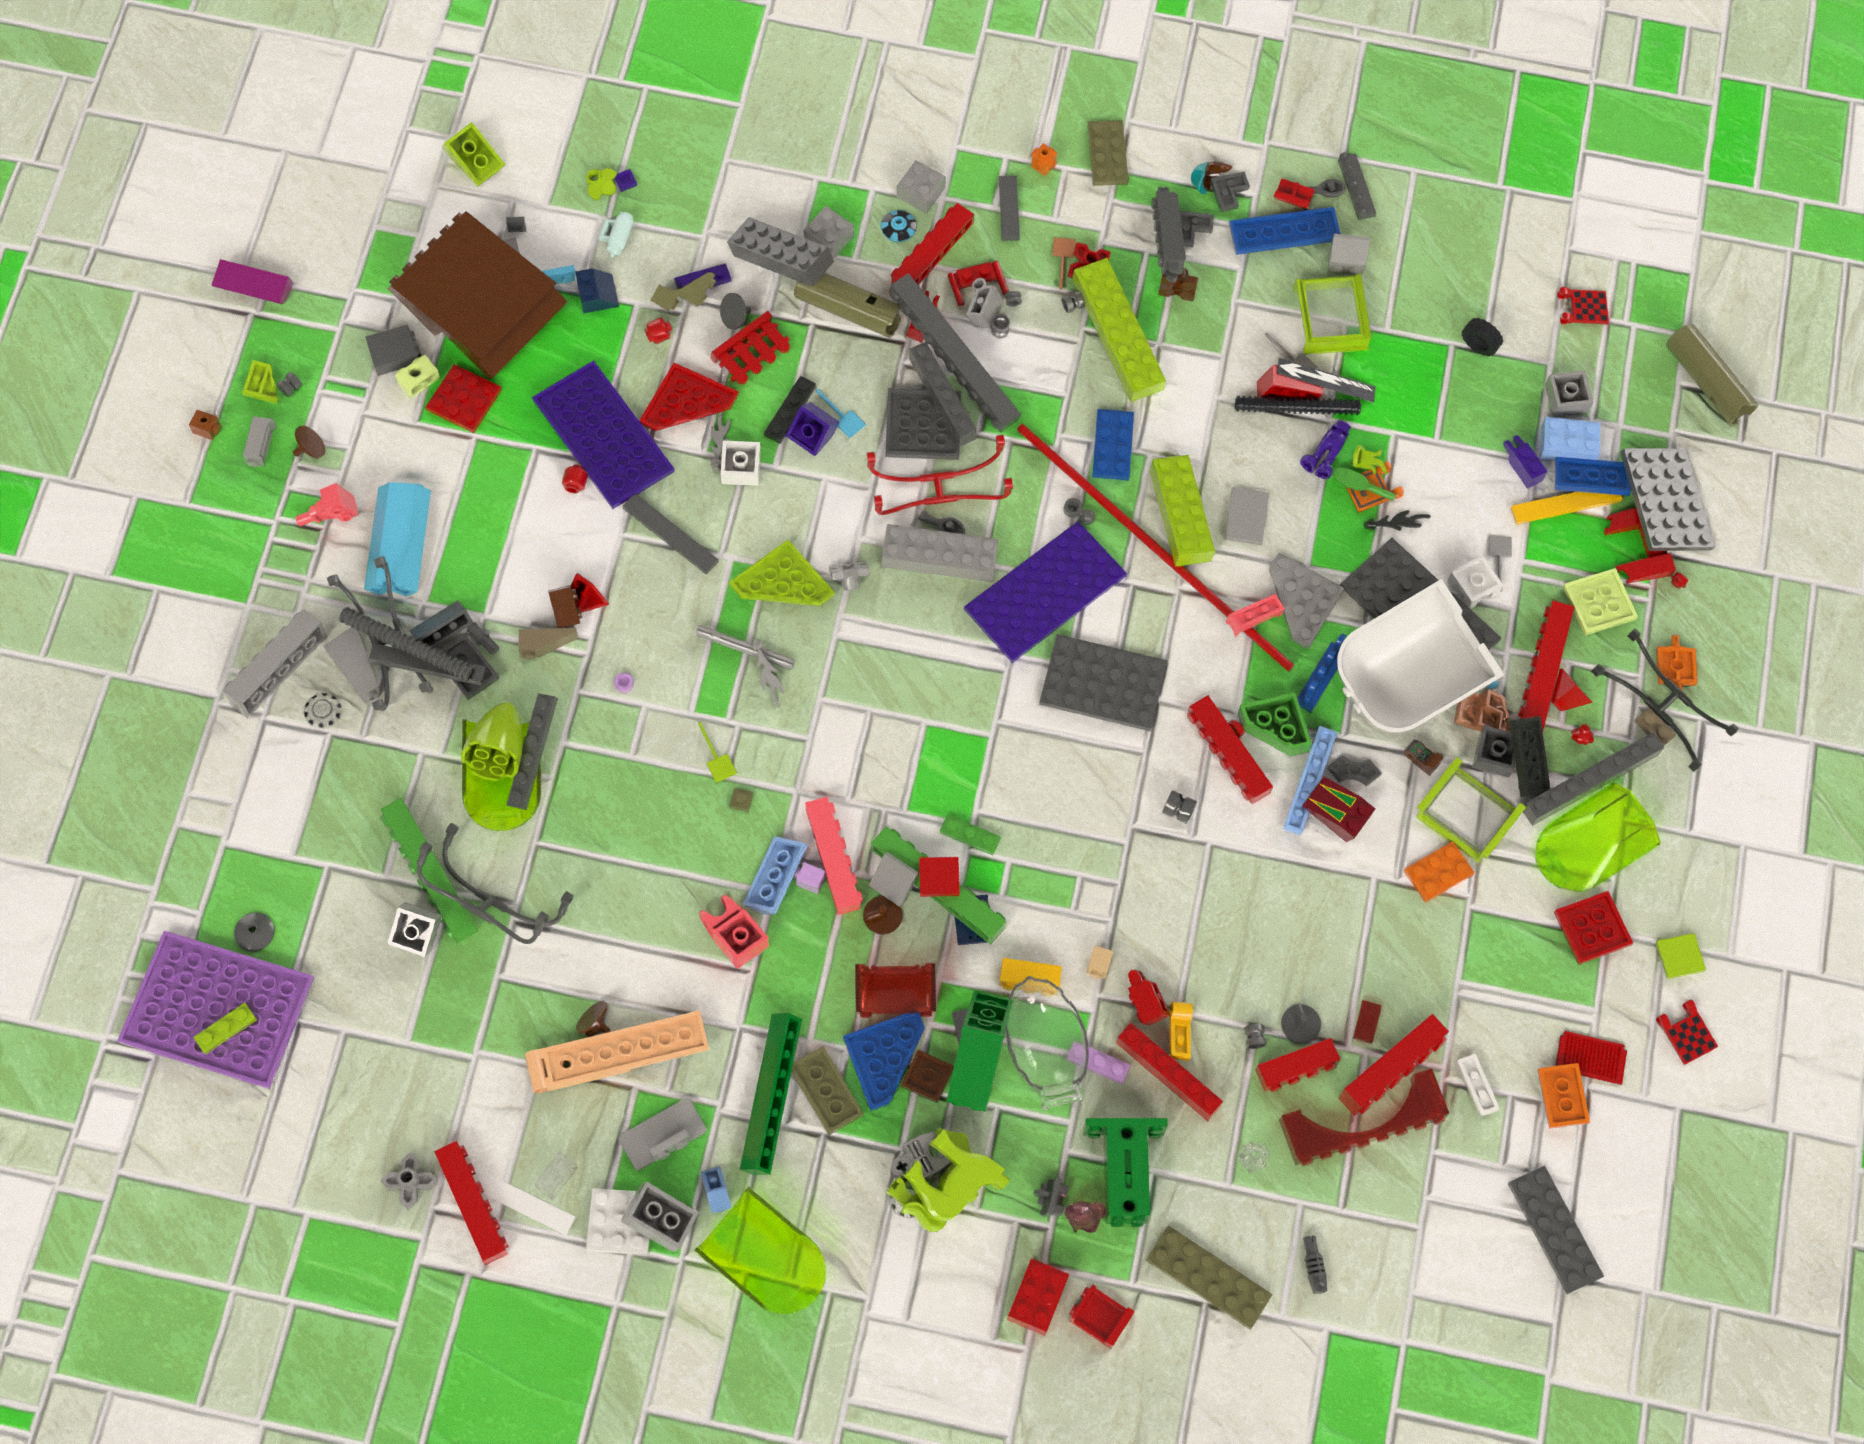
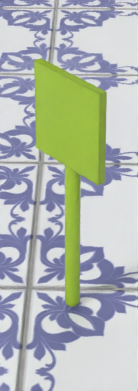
M698 722L702 734L715 758L706 763L715 783L736 775L737 772L728 754L720 757L717 756L702 723Z

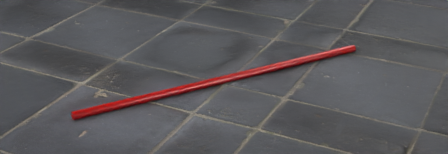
M1024 424L1018 427L1017 431L1221 613L1228 618L1229 614L1235 612L1184 566L1175 567L1172 555ZM1253 627L1243 631L1285 670L1290 672L1295 665Z

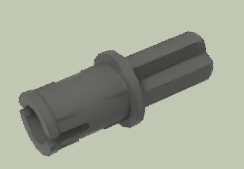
M476 622L467 627V631L477 640L478 645H482L490 654L497 653L499 646L489 637L488 632H484Z

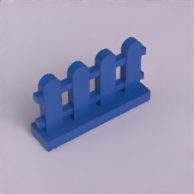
M1343 633L1339 636L1336 643H1330L1297 698L1300 707L1310 713L1338 669V653L1346 638V635Z

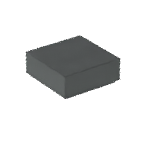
M506 217L508 232H526L525 217Z

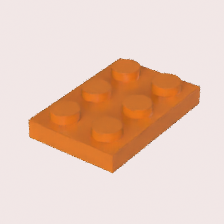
M1453 841L1404 869V873L1425 903L1475 874Z
M1579 1064L1538 1068L1537 1071L1549 1129L1589 1124L1590 1119Z

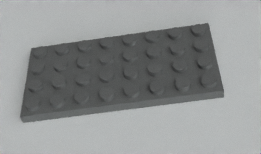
M1391 538L1348 576L1340 586L1344 587V591L1375 619L1439 580L1397 541ZM1451 592L1462 609L1461 616L1480 644L1484 643L1487 649L1491 650L1501 640V637Z

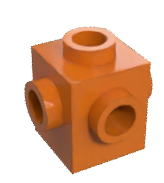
M1044 143L1039 148H1035L1031 154V167L1044 176L1050 170H1053L1057 164V153L1052 147H1048Z

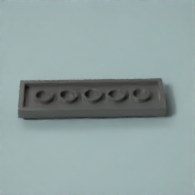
M1542 1166L1510 1181L1508 1185L1566 1294L1603 1278L1604 1275L1546 1167Z

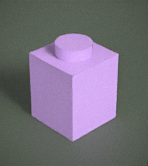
M804 862L802 868L798 867L795 873L796 885L818 894L826 878V871Z

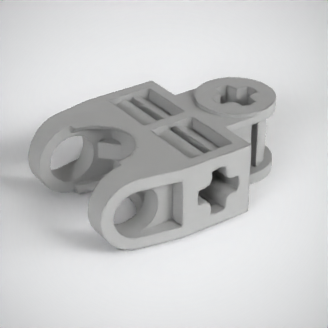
M930 1132L903 1143L902 1149L905 1154L894 1159L891 1174L895 1179L899 1176L902 1179L905 1178L902 1175L912 1167V1163L915 1160H918L922 1165L923 1177L927 1181L942 1173L952 1162L947 1158H936L931 1155L929 1143L937 1136L935 1132ZM898 1166L905 1167V1172L898 1170Z

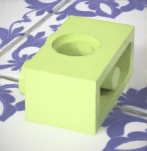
M425 354L422 357L416 358L406 368H401L395 374L397 384L410 399L440 379L438 369Z

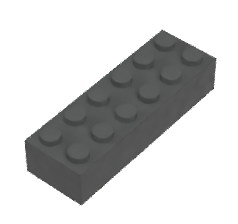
M750 217L745 220L727 241L734 257L811 287L816 284L834 263L827 246Z

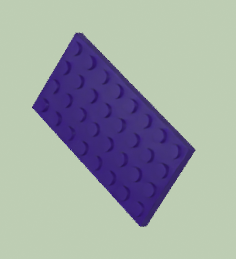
M594 360L532 397L534 404L579 465L587 472L588 477L612 510L628 501L633 495H638L675 472L672 464Z
M1077 521L965 605L964 610L1010 662L1014 663L1123 580L1127 573L1086 528Z

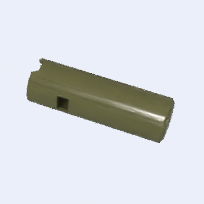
M824 273L813 287L798 281L795 284V298L888 338L894 335L901 321L898 315L901 308L897 303L827 273Z
M1694 324L1683 326L1667 340V348L1708 399L1712 401L1730 426L1738 424V418L1744 414L1751 415L1758 408L1759 404L1744 385L1740 383L1735 374Z

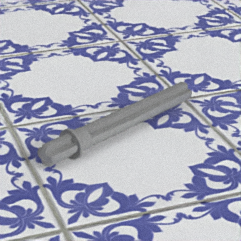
M701 625L696 630L697 636L710 640V643L715 642L758 658V652H753L752 647L754 646L751 643L718 632L717 629L712 630ZM765 648L761 649L768 662L789 670L793 668L794 659Z

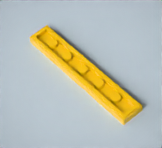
M1573 492L1513 505L1510 509L1517 525L1619 503L1623 499L1621 495Z

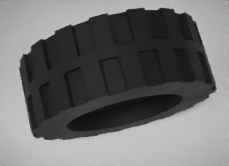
M1473 318L1462 330L1461 335L1466 344L1483 356H1493L1503 344V336L1500 334V331L1484 319Z

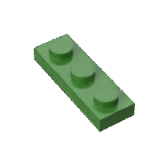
M947 814L939 832L992 856L1001 839V836Z

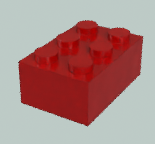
M1031 1258L1007 1320L1045 1336L1069 1274Z

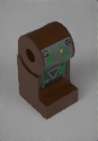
M1413 740L1404 750L1405 756L1429 776L1438 768L1444 758L1439 753L1435 754L1418 740Z

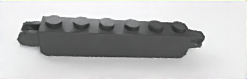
M1158 187L1155 198H1152L1151 209H1153L1152 219L1155 220V243H1158L1156 250L1157 255H1159L1158 266H1161V273L1166 274V279L1169 282H1176L1177 275L1183 273V266L1186 260L1178 194L1170 192L1167 187Z

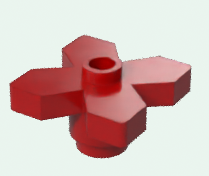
M1077 242L1073 255L1078 262L1070 265L1067 277L1073 278L1075 269L1105 258L1109 260L1111 252L1100 249L1097 252L1090 251L1086 244Z

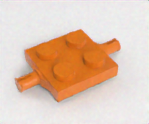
M1672 635L1671 646H1658L1656 648L1657 667L1666 678H1669L1681 690L1684 685L1696 686L1698 683L1696 649L1680 646L1679 635ZM1657 675L1658 684H1663V680Z

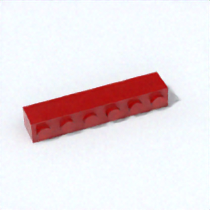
M956 203L954 207H950L946 212V216L943 219H939L935 224V228L932 231H928L924 240L914 247L911 255H907L903 259L902 265L893 270L891 273V284L909 273L919 285L974 224V213L959 203Z
M1209 695L1190 705L1187 712L1189 721L1192 724L1195 723L1201 738L1206 739L1211 752L1220 759L1219 762L1222 768L1228 770L1232 782L1242 790L1241 794L1244 799L1254 804L1271 794L1272 784Z
M1132 1023L1118 1036L1116 1041L1118 1046L1207 1122L1219 1110L1223 1101Z
M455 1141L434 1151L483 1263L487 1265L508 1255L506 1248L509 1245L505 1237H500L497 1231L501 1229L496 1217L492 1219L489 1213L492 1211V1207L488 1199L484 1201L481 1195L484 1193V1189L480 1181L476 1182L473 1177L476 1171L472 1163L468 1164L465 1159L468 1153L464 1145L460 1146Z

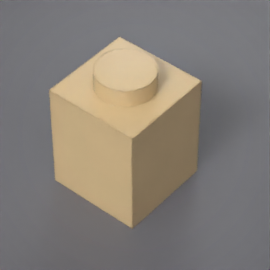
M1094 946L1086 973L1096 979L1106 978L1114 951Z

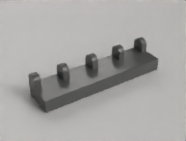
M1346 152L1341 153L1338 162L1358 220L1375 217L1376 211L1357 155H1347Z

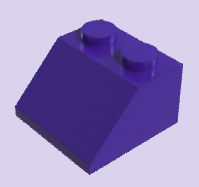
M812 402L800 406L786 437L813 456H816L832 438L840 422Z

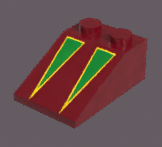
M1325 776L1322 777L1302 805L1304 809L1345 842L1354 839L1376 809L1361 796Z

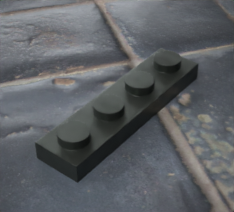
M802 376L798 378L765 430V437L781 444L800 406L806 404L815 390L816 383Z

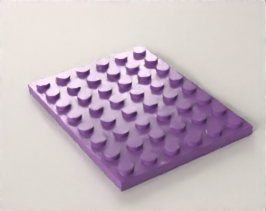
M163 931L117 1041L123 1045L270 1090L314 977ZM243 1003H246L257 1021L205 1055L193 1037Z

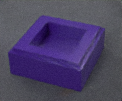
M630 169L617 173V176L614 178L621 192L637 186V182Z

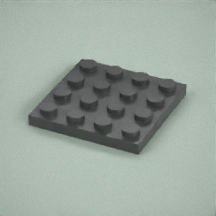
M888 388L885 457L959 460L960 447L927 390ZM955 391L961 402V391Z

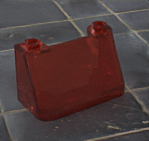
M925 963L921 968H919V965L884 967L871 965V969H869V966H865V964H855L856 1014H860V1018H871L872 1014H920V1017H932V1013L936 1012L935 963Z

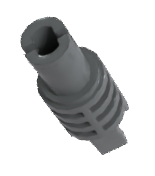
M1306 1236L1303 1238L1306 1250L1304 1260L1306 1262L1308 1279L1313 1294H1322L1327 1292V1275L1323 1256L1318 1251L1316 1236Z

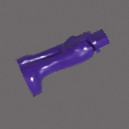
M1338 420L1323 436L1315 452L1312 455L1306 454L1301 458V466L1309 473H1313L1316 469L1315 474L1318 478L1329 479L1333 473L1331 465L1343 448L1346 438L1349 436L1348 431L1351 426ZM1329 450L1326 458L1318 465L1325 451Z

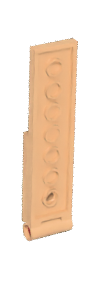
M699 1010L559 1045L531 1050L525 1053L533 1093H542L631 1072V1069L708 1051L709 1047ZM566 1063H570L568 1068L564 1067Z

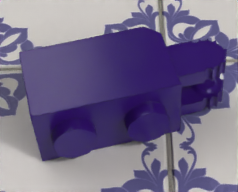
M1516 435L1513 437V442L1517 448H1514L1509 440L1504 441L1503 446L1509 454L1508 460L1526 488L1529 489L1542 482L1548 471L1530 445L1524 443Z

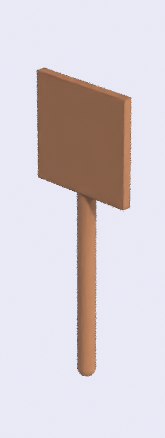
M1054 237L1053 256L1061 257L1059 289L1062 290L1065 257L1074 258L1075 239Z

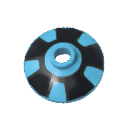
M902 210L889 212L881 222L882 233L887 239L894 242L909 240L913 237L917 228L915 218L910 213Z

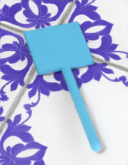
M816 389V393L842 417L838 420L840 422L838 427L849 438L866 426L852 410L844 415L819 389Z

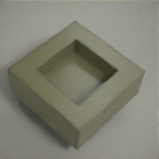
M734 788L730 808L749 812L753 792Z

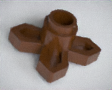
M1183 268L1182 274L1177 275L1176 282H1169L1166 279V274H1162L1158 295L1166 297L1178 295L1182 300L1194 301L1198 277L1189 276L1186 268Z

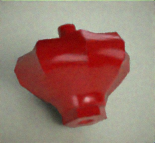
M1582 724L1581 727L1571 731V739L1578 744L1587 745L1594 742V734L1590 731V726Z

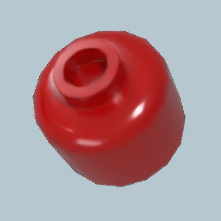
M661 317L648 322L646 329H644L650 343L653 342L655 344H660L670 339V331L673 330L670 322H665Z
M580 465L567 467L562 478L564 489L573 494L583 491L588 474Z

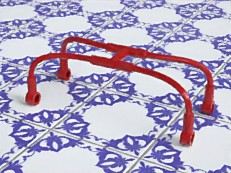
M996 435V453L987 461L957 472L920 475V477H895L882 474L874 469L876 463L875 453L867 452V467L875 476L899 482L934 481L936 497L924 498V500L907 503L883 511L882 495L874 496L875 511L879 515H887L923 504H941L961 499L1001 500L1007 498L1011 494V489H1013L1012 478L1004 479V494L944 495L941 483L943 479H951L955 476L977 471L995 461L1003 451V446H1005L1004 435Z

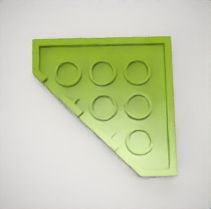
M788 539L729 582V586L741 599L821 606L835 596L832 588Z

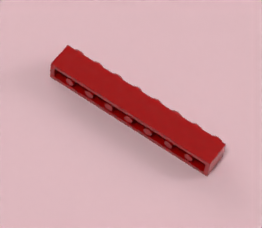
M1554 600L1544 610L1543 617H1546L1545 623L1542 622L1539 633L1542 634L1541 639H1537L1535 650L1538 651L1536 656L1533 655L1530 664L1533 670L1527 676L1526 683H1529V686L1523 692L1522 700H1525L1524 705L1520 706L1517 715L1520 719L1540 716L1542 731L1544 730L1574 611V606Z

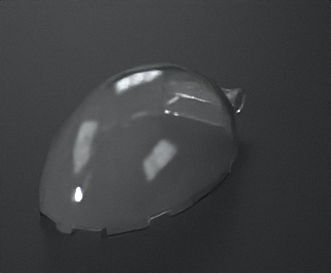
M1028 976L1024 981L1014 986L1008 999L1013 1000L1005 1031L1009 1056L1018 1076L1032 1091L1039 1095L1043 1110L1077 1101L1082 1103L1083 1095L1079 1084L1086 1075L1089 1060L1088 1040L1084 1025L1076 1007L1071 1001L1069 1002L1061 988L1047 979H1035L1032 976ZM1075 1091V1094L1046 1099V1097L1060 1096L1062 1094Z

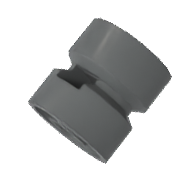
M1172 790L1162 813L1170 817L1175 815L1177 820L1187 824L1197 801L1189 797L1184 799L1182 794Z

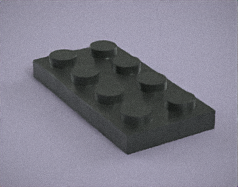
M1537 716L1510 721L1520 798L1540 795L1551 789L1541 717Z

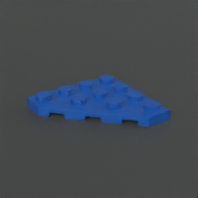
M918 1009L843 1036L870 1111L890 1105L925 1030Z

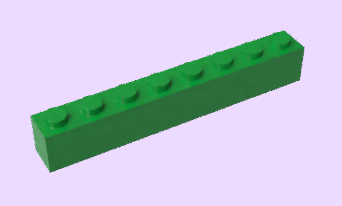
M790 1013L771 1015L739 1169L752 1175H771L802 1023L801 1018Z

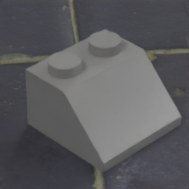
M1334 234L1328 254L1327 271L1351 273L1353 275L1361 273L1363 275L1367 262L1370 237Z

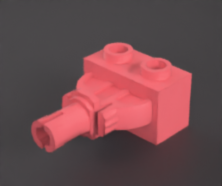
M334 483L320 489L322 499L309 507V511L295 516L297 524L302 527L310 522L320 523L326 519L337 518L342 522L350 521L359 514L354 495L339 484Z

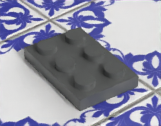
M466 634L442 650L444 653H448L449 656L452 655L454 658H458L459 661L463 660L467 663L486 666V672L481 685L452 680L467 700L499 679L498 674Z

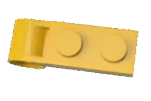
M1172 1001L1169 1011L1171 1015L1169 1016V1055L1176 1060L1189 1061L1191 1058L1190 1021L1193 1014L1192 1003Z

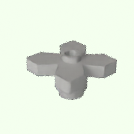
M866 561L829 565V573L832 580L841 579V585L846 591L858 589V584H860L859 577L870 575Z
M411 1152L401 1160L402 1170L399 1173L388 1172L381 1179L382 1184L389 1191L401 1189L399 1201L407 1210H410L418 1202L417 1189L431 1190L438 1183L437 1178L430 1171L418 1173L420 1161Z

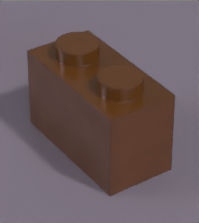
M570 585L548 590L557 627L564 628L580 624L579 619L583 617L580 607L576 608L574 600H578L576 590L571 589Z

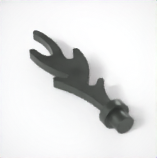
M1406 510L1395 515L1390 522L1387 521L1388 515L1379 521L1369 519L1364 522V528L1375 530V527H1389L1398 531L1402 529L1400 526L1420 528L1422 524L1414 523L1413 521L1421 518L1429 519L1431 515L1419 514L1406 518L1405 516L1410 512Z

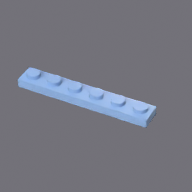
M1319 726L1283 830L1302 835L1309 812L1302 805L1322 778L1337 735L1336 731Z

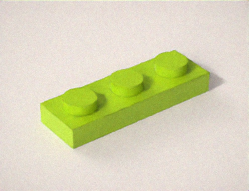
M243 1003L193 1038L203 1053L207 1055L257 1021L246 1003Z

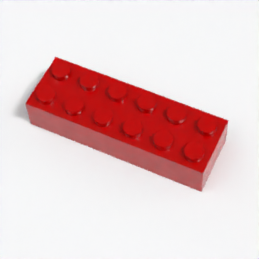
M1431 1014L1345 1087L1338 1099L1354 1117L1358 1113L1364 1114L1374 1103L1373 1100L1378 1102L1384 1097L1385 1093L1389 1090L1388 1087L1392 1090L1400 1083L1403 1075L1407 1077L1415 1070L1414 1068L1418 1065L1417 1063L1420 1065L1429 1058L1432 1050L1434 1053L1443 1046V1043L1447 1041L1446 1035L1449 1031L1434 1014Z

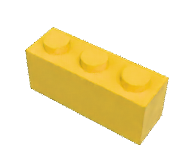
M1003 958L999 986L1006 990H1014L1016 988L1023 989L1022 991L1026 993L1037 991L1042 992L1043 995L1053 996L1058 994L1062 966Z

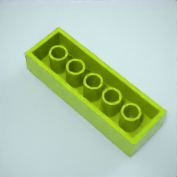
M1189 455L1153 459L1149 471L1175 567L1211 562L1215 548Z

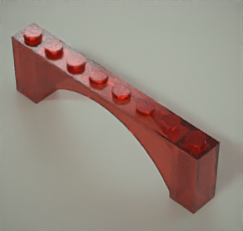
M1428 1069L1413 1074L1410 1078L1411 1088L1401 1110L1391 1120L1372 1130L1353 1133L1331 1130L1311 1121L1302 1114L1301 1110L1281 1115L1279 1122L1295 1166L1299 1164L1302 1167L1314 1163L1313 1160L1318 1158L1321 1161L1333 1157L1332 1154L1337 1152L1342 1155L1350 1152L1351 1148L1356 1146L1361 1149L1369 1146L1370 1142L1375 1140L1380 1143L1388 1140L1389 1136L1394 1134L1399 1137L1407 1134V1130L1415 1128V1131L1426 1128V1124L1429 1123L1437 1125L1445 1122V1118L1450 1113L1433 1070Z

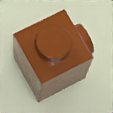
M196 410L189 423L193 434L213 440L215 435H218L221 430V424L217 416L200 410Z

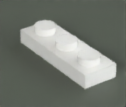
M1476 1054L1457 1060V1067L1479 1116L1483 1117L1499 1111L1498 1103Z

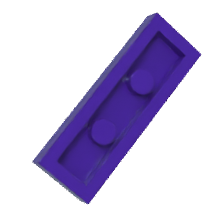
M725 263L675 277L674 281L677 289H681L704 274L711 272L715 274L714 279L716 282L713 285L715 287L731 282V276Z

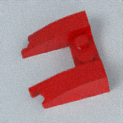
M1636 508L1607 516V520H1611L1610 528H1605L1604 535L1639 529L1647 558L1615 567L1618 573L1624 571L1630 577L1626 581L1627 584L1670 577L1674 574L1676 568L1671 553L1648 550Z

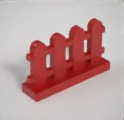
M766 311L711 352L710 359L714 363L720 361V368L725 367L732 375L730 378L732 382L737 381L741 385L746 384L748 380L746 373L748 371H751L753 374L761 372L762 365L760 362L765 360L766 363L772 364L776 360L775 351L779 350L783 354L789 352L790 345L788 342L790 339L787 336L784 338L776 329L778 327L776 323H771L772 315L769 311ZM767 336L774 346L769 348L762 338ZM751 346L760 354L758 358H755L748 350ZM739 357L746 367L742 369L734 359Z

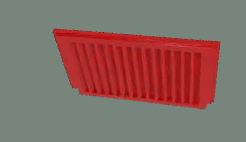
M1564 1031V1036L1560 1035L1555 1066L1578 1063L1581 1076L1622 1085L1627 1050H1624V1044Z

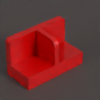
M1282 178L1278 189L1275 191L1274 199L1308 210L1314 189Z

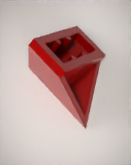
M576 573L570 586L571 589L576 590L578 600L574 601L576 608L580 607L581 613L610 605L593 583L579 573Z
M1559 669L1552 698L1554 706L1559 711H1565L1593 703L1564 669Z

